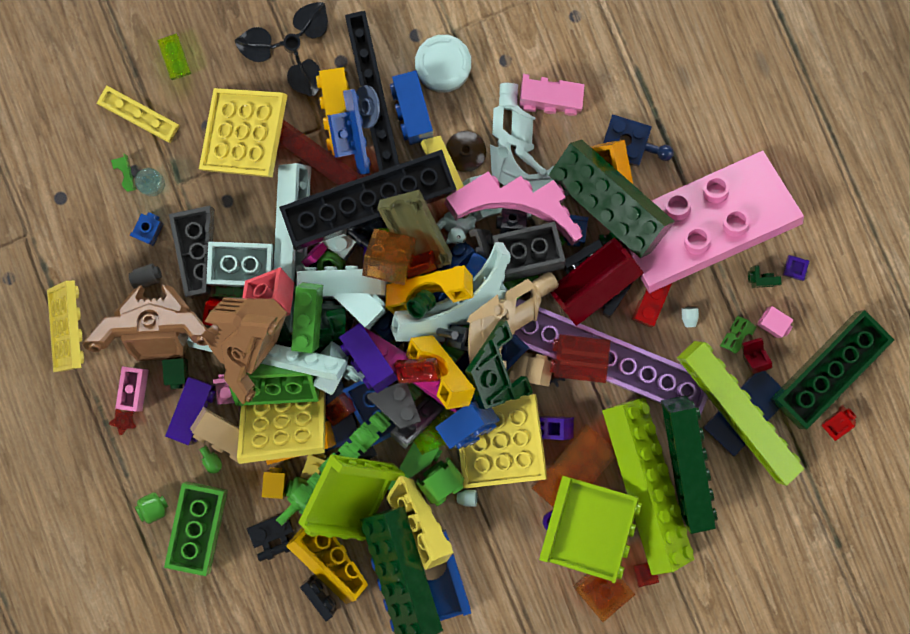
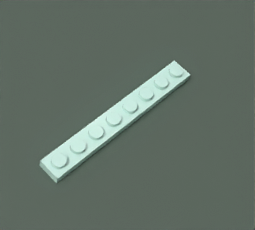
M188 338L187 344L189 347L212 352L208 345H198ZM275 344L261 363L335 381L339 380L347 367L346 360L317 353L291 351V347Z

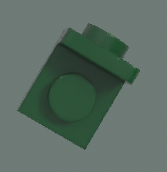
M759 265L751 267L750 271H748V282L751 283L752 288L782 285L781 276L774 277V273L761 274L760 277Z

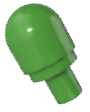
M207 445L199 449L203 455L201 459L202 464L209 473H218L222 468V462L215 452L211 453Z

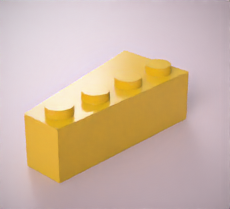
M346 67L321 70L319 75L316 76L317 86L322 88L323 96L319 97L321 109H325L326 117L323 118L324 129L329 130L330 138H326L328 151L332 150V155L335 154L327 115L346 112L343 95L344 90H349V84L345 76L347 75Z
M302 527L286 547L345 604L356 601L368 586V583L355 563L351 562L343 544L341 545L336 537L327 538L320 535L312 537L304 532L305 529Z

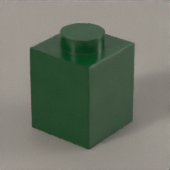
M185 358L162 360L164 385H170V389L183 388V384L186 383L189 377L188 360Z

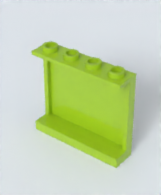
M331 454L298 523L305 529L304 532L312 537L320 535L327 538L340 537L346 540L354 538L364 541L366 537L362 531L360 519L375 514L391 481H397L398 477H405L406 474L392 463Z
M562 476L539 560L606 579L615 584L617 579H622L625 568L621 566L622 560L628 557L630 546L627 545L629 536H634L636 524H633L635 515L639 516L642 503H639L638 497Z

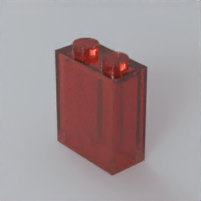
M559 334L557 339H553L552 351H556L555 360H551L550 372L553 373L555 378L606 383L611 340Z

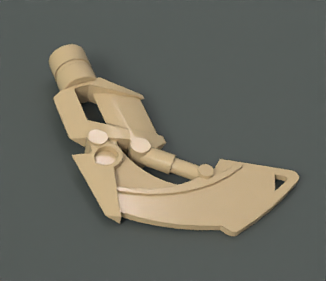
M551 272L543 274L532 282L527 279L506 291L504 299L499 300L497 294L469 315L467 322L470 323L468 334L470 363L500 320L508 322L512 335L515 334L516 330L531 321H537L541 298L558 288V281ZM530 291V299L516 307L517 298Z

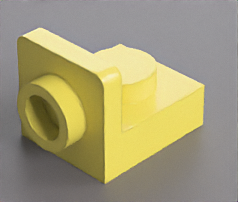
M323 453L308 455L300 477L309 479L315 472L319 475L321 471L318 468L327 460L325 459L327 455Z

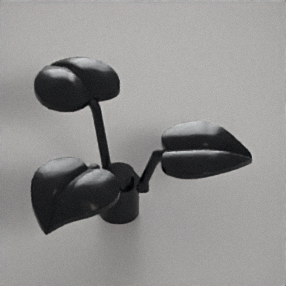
M316 2L300 8L293 17V26L301 32L286 35L284 41L270 45L272 41L271 35L261 27L248 29L235 39V45L240 53L253 62L268 60L270 58V49L284 46L288 53H294L298 64L291 66L288 70L287 81L290 87L299 93L311 97L315 96L318 92L316 76L319 75L320 68L311 59L301 63L298 50L300 48V37L304 33L308 38L316 39L326 32L328 19L325 3Z

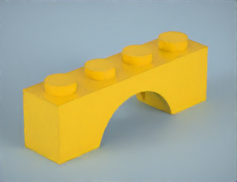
M463 265L387 284L386 308L393 315L395 311L407 310V302L424 289L431 293L443 292L453 303L473 298V275Z
M433 335L411 338L406 356L415 368L428 370L441 379L436 396L445 408L453 409L470 406L475 388Z

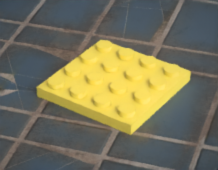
M214 88L199 169L210 172L273 178L287 94L281 92Z
M75 280L64 281L47 289L53 372L78 369L84 363L83 351H80L79 343L82 342V331L78 329V320L81 318L80 308L76 305V299L79 298L78 286H75Z
M320 389L319 401L241 406L237 450L238 463L325 453L326 392Z
M536 394L521 396L519 399L505 401L504 404L492 407L500 419L496 423L497 428L488 434L479 435L480 440L475 444L459 449L464 489L548 479Z

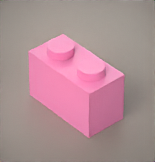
M122 366L115 409L135 412L143 411L149 370Z

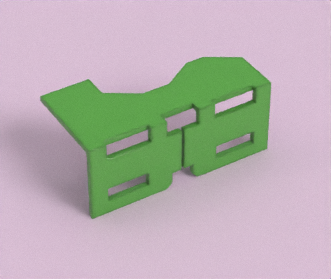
M123 154L124 157L113 159L111 162L113 169L118 168L123 172L122 186L129 192L136 190L128 156Z
M216 286V293L212 295L215 297L242 298L239 295H243L244 289L227 286V288Z
M737 316L730 328L732 331L726 334L720 346L736 354L742 347L744 337L749 333L753 335L757 327L749 320Z

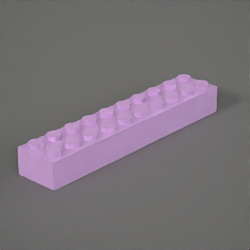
M518 298L516 307L525 301ZM539 307L537 321L533 320L515 331V334L529 347L528 350L548 356L550 359L660 404L661 400L686 395L690 401L694 402L695 407L699 408L701 414L707 401V395L683 365L583 324L576 326L572 320Z

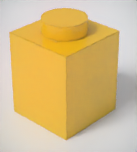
M270 467L269 471H264L262 497L285 498L287 472H282V468Z

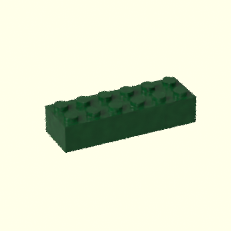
M583 140L571 142L548 175L639 258L652 253L675 222Z
M866 310L856 311L770 400L799 429L807 430L882 354L894 339Z
M686 395L661 400L678 505L681 509L683 523L690 534L716 529L715 521L718 520L715 508H712L711 502L714 501V494L708 484V481H711L709 469L705 466L708 456L706 449L702 448L701 441H704V433L698 424V421L701 420L700 410L698 407H695L694 402L690 401Z
M404 506L381 511L360 519L362 531L368 543V550L375 565V572L380 581L381 592L385 597L388 614L394 626V633L438 634L442 632L443 628Z

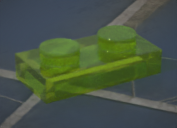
M177 33L157 40L171 80L192 74Z

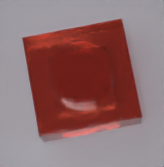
M648 562L633 565L638 587L659 583L658 574L651 575Z

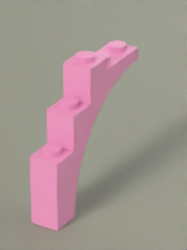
M488 171L446 197L444 202L455 220L485 209H515L533 214L548 223L555 222L557 230L571 245L576 244L583 237L579 225L573 223L569 217L568 209L561 205L565 199V192L562 186L556 184L554 180L533 193L531 184L528 180H524L522 176L500 188L498 179L494 175L491 176Z

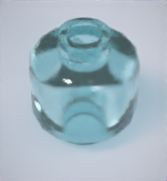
M144 168L136 175L135 186L144 195L152 197L157 196L163 191L165 180L157 170Z

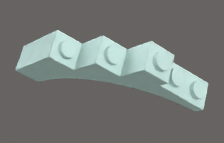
M495 242L486 263L473 278V298L453 303L448 297L437 302L436 306L432 310L427 311L420 319L411 316L408 310L395 311L391 324V331L395 340L410 341L413 337L433 335L438 342H444L445 337L436 334L438 328L450 330V325H470L467 322L469 315L497 294L499 300L504 299L507 288L504 286L503 281L507 264L510 263L511 258L510 252L504 243Z

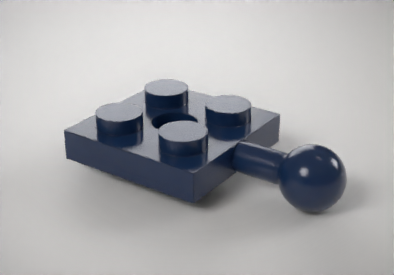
M612 114L603 143L620 141L622 136H629L632 141L630 145L626 146L629 164L639 167L644 151L657 154L658 158L662 161H669L674 155L673 148L669 145L659 147L647 143L652 126Z

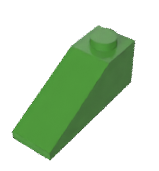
M420 434L413 442L399 469L406 474L405 477H413L429 466L433 460L437 462L442 453V450L439 449L441 444ZM396 481L391 482L388 490L392 489Z

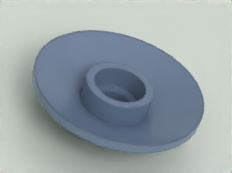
M364 85L356 91L359 97L358 109L363 119L362 127L371 128L378 120L380 105L375 90L371 86Z

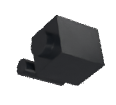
M451 325L450 330L445 328L437 329L436 334L438 336L447 338L446 346L468 352V328Z

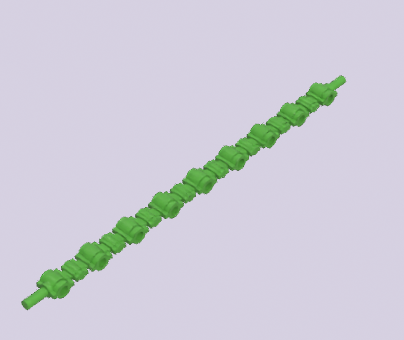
M559 237L561 246H563L567 241H564V237ZM535 275L505 282L504 286L508 291L527 279L532 282L539 276ZM463 325L462 327L469 329L470 325ZM446 341L442 345L454 362L465 353L446 346ZM407 381L413 401H415L421 395L419 392L420 388ZM377 411L369 419L370 425L364 422L349 437L352 441L351 444L346 441L338 449L339 456L358 458L360 456L359 450L365 453L380 438L377 432L383 433L391 425L388 422L390 419ZM328 459L318 468L321 473L318 475L315 472L307 480L309 483L307 487L302 484L287 499L291 505L276 519L281 526L297 510L303 514Z

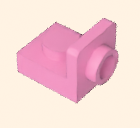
M224 374L218 375L219 379H213V384L216 385L217 405L234 403L229 385L224 380Z

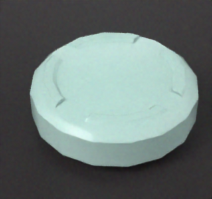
M435 35L428 38L419 47L415 56V70H417L419 80L428 89L436 92H451L460 88L467 81L471 71V55L467 46L460 39L451 35Z

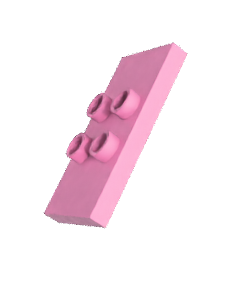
M761 151L651 200L675 221L652 253L639 258L622 241L621 243L644 272L640 278L647 291L651 293L802 225L804 215L764 151Z

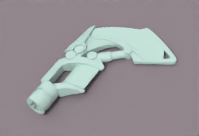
M501 83L499 106L493 108L492 135L498 139V147L490 144L492 176L494 175L504 186L522 176L524 180L529 181L534 193L553 181L548 175L554 166L546 170L528 153L534 149L532 136L533 120H535V117L526 113L517 105L518 84ZM504 110L512 111L511 135L503 129ZM511 146L516 147L515 155L519 156L527 165H530L538 172L537 174L529 175L519 167L512 155Z

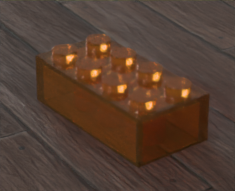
M584 424L574 438L571 439L546 468L548 479L536 480L530 487L554 508L562 476L593 484L616 458L614 448L588 424Z

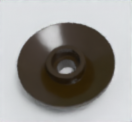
M458 132L451 136L446 144V149L458 171H474L485 160V143L474 132ZM468 147L470 149L469 153H463L462 148Z

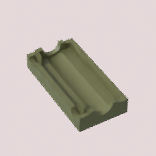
M420 190L379 200L377 209L412 273L424 272L431 265H437L438 268H442L445 265L451 264L452 253Z

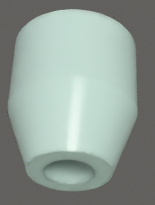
M698 307L682 308V320L685 327H696L699 319Z
M477 490L458 492L457 503L465 507H476Z

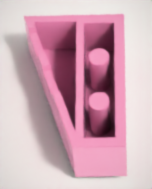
M523 74L519 107L523 108L526 112H535L537 109L544 110V113L556 114V111L565 112L564 114L568 116H576L577 113L582 111L584 84L562 80L550 82L545 77H541L540 81L529 79L528 74Z

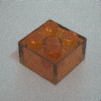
M374 229L364 255L362 276L405 285L414 259L417 238Z
M586 574L573 585L575 590L602 622L606 621L635 596V593L623 579H617V582L614 584L612 581Z

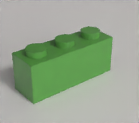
M302 282L296 286L291 351L313 353L319 348L324 285Z

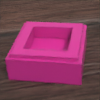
M321 242L307 254L301 263L305 267H309L327 250V246Z

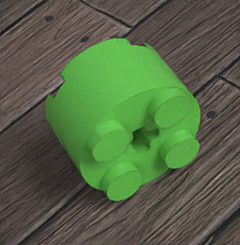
M449 457L446 458V463H443L441 460L423 473L425 478L422 481L418 478L415 482L430 504L434 503L436 506L444 503L447 499L446 496L450 493L456 494L464 487L462 484L464 477Z

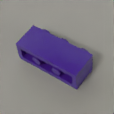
M361 323L339 337L343 343L340 346L346 356H352L354 361L351 364L358 373L362 371L365 376L362 380L369 390L373 388L376 393H379L399 379Z
M193 377L187 378L165 437L186 445H193L194 442L198 441L193 437L194 434L190 428L202 408H207L209 402H213L216 395L214 385Z

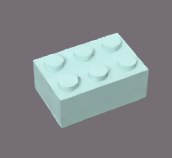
M208 242L206 284L211 286L244 287L246 280L274 270L275 246L273 244Z

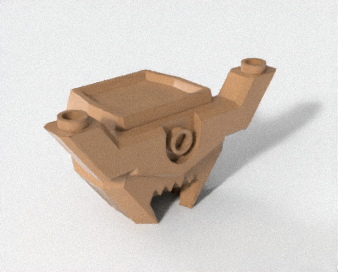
M162 284L165 299L160 297L158 300L156 298L150 300L143 296L145 288L139 286L114 312L115 316L104 317L82 343L88 351L99 352L101 349L107 348L115 338L121 337L127 352L137 361L184 358L188 349V338L198 345H207L201 337L207 328L197 315L191 312L188 305L173 287Z
M226 297L210 311L205 322L213 325L205 330L201 337L220 363L224 364L226 369L224 380L243 405L246 401L250 402L256 394V391H254L255 384L247 373L253 374L275 346L287 312L274 299Z

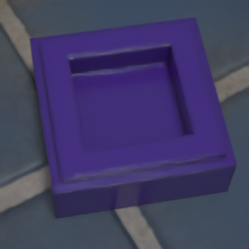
M788 255L782 276L804 281L809 260Z

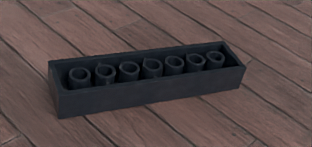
M439 150L291 202L279 208L292 245L297 251L383 220L377 209L379 200L420 190L426 204L448 197L456 192L457 189L443 151Z

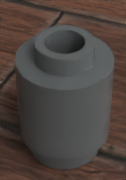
M151 263L133 269L128 276L132 287L135 289L139 286L146 288L160 283L162 273L158 266L155 267Z

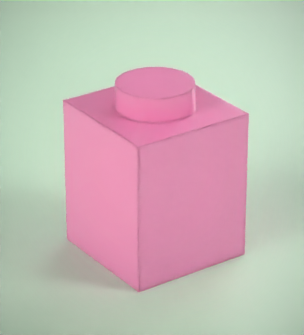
M771 306L766 308L756 325L774 337L782 338L790 333L793 327L791 326L793 319Z

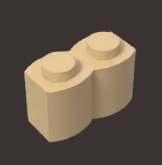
M525 352L511 366L509 379L516 380L520 376H527L530 384L549 387L554 362L548 361V356L536 354V357L533 358L532 353Z

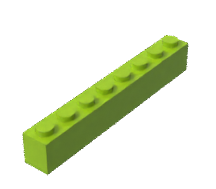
M694 341L677 359L776 483L787 486L804 470L803 466L799 463L801 461L800 458L787 448L789 446L788 443L775 433L776 428L774 425L764 419L762 410L752 404L750 395L746 391L741 390L737 385L739 383L738 380L725 370L726 365L722 360L714 356L712 347L706 342Z

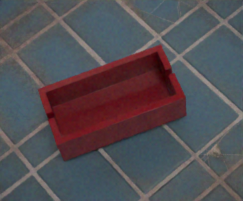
M614 237L558 281V288L550 293L577 326L629 284L637 280L644 272Z

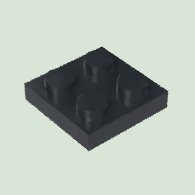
M310 576L303 582L300 588L327 622L337 610L335 608L336 602L330 595H325L322 591L324 587L317 578L313 579Z

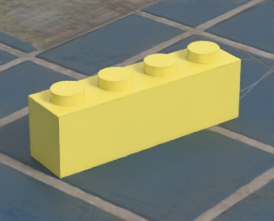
M404 476L398 477L386 498L392 509L404 506L424 569L427 570L447 562L454 553L452 545L444 536L441 525L434 518L431 507L424 500L421 490L413 479Z

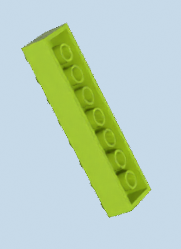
M642 397L602 410L626 492L628 495L638 497L639 503H642L639 516L635 515L634 518L651 575L674 572L695 559L687 536V529L682 520L681 509L675 497V489L671 483L669 470L662 454V447L656 434V427L652 421L650 407L646 398Z

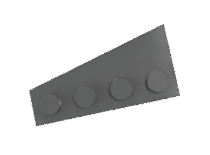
M211 206L169 214L184 294L187 298L211 294V285L206 284L208 242H213L215 209Z

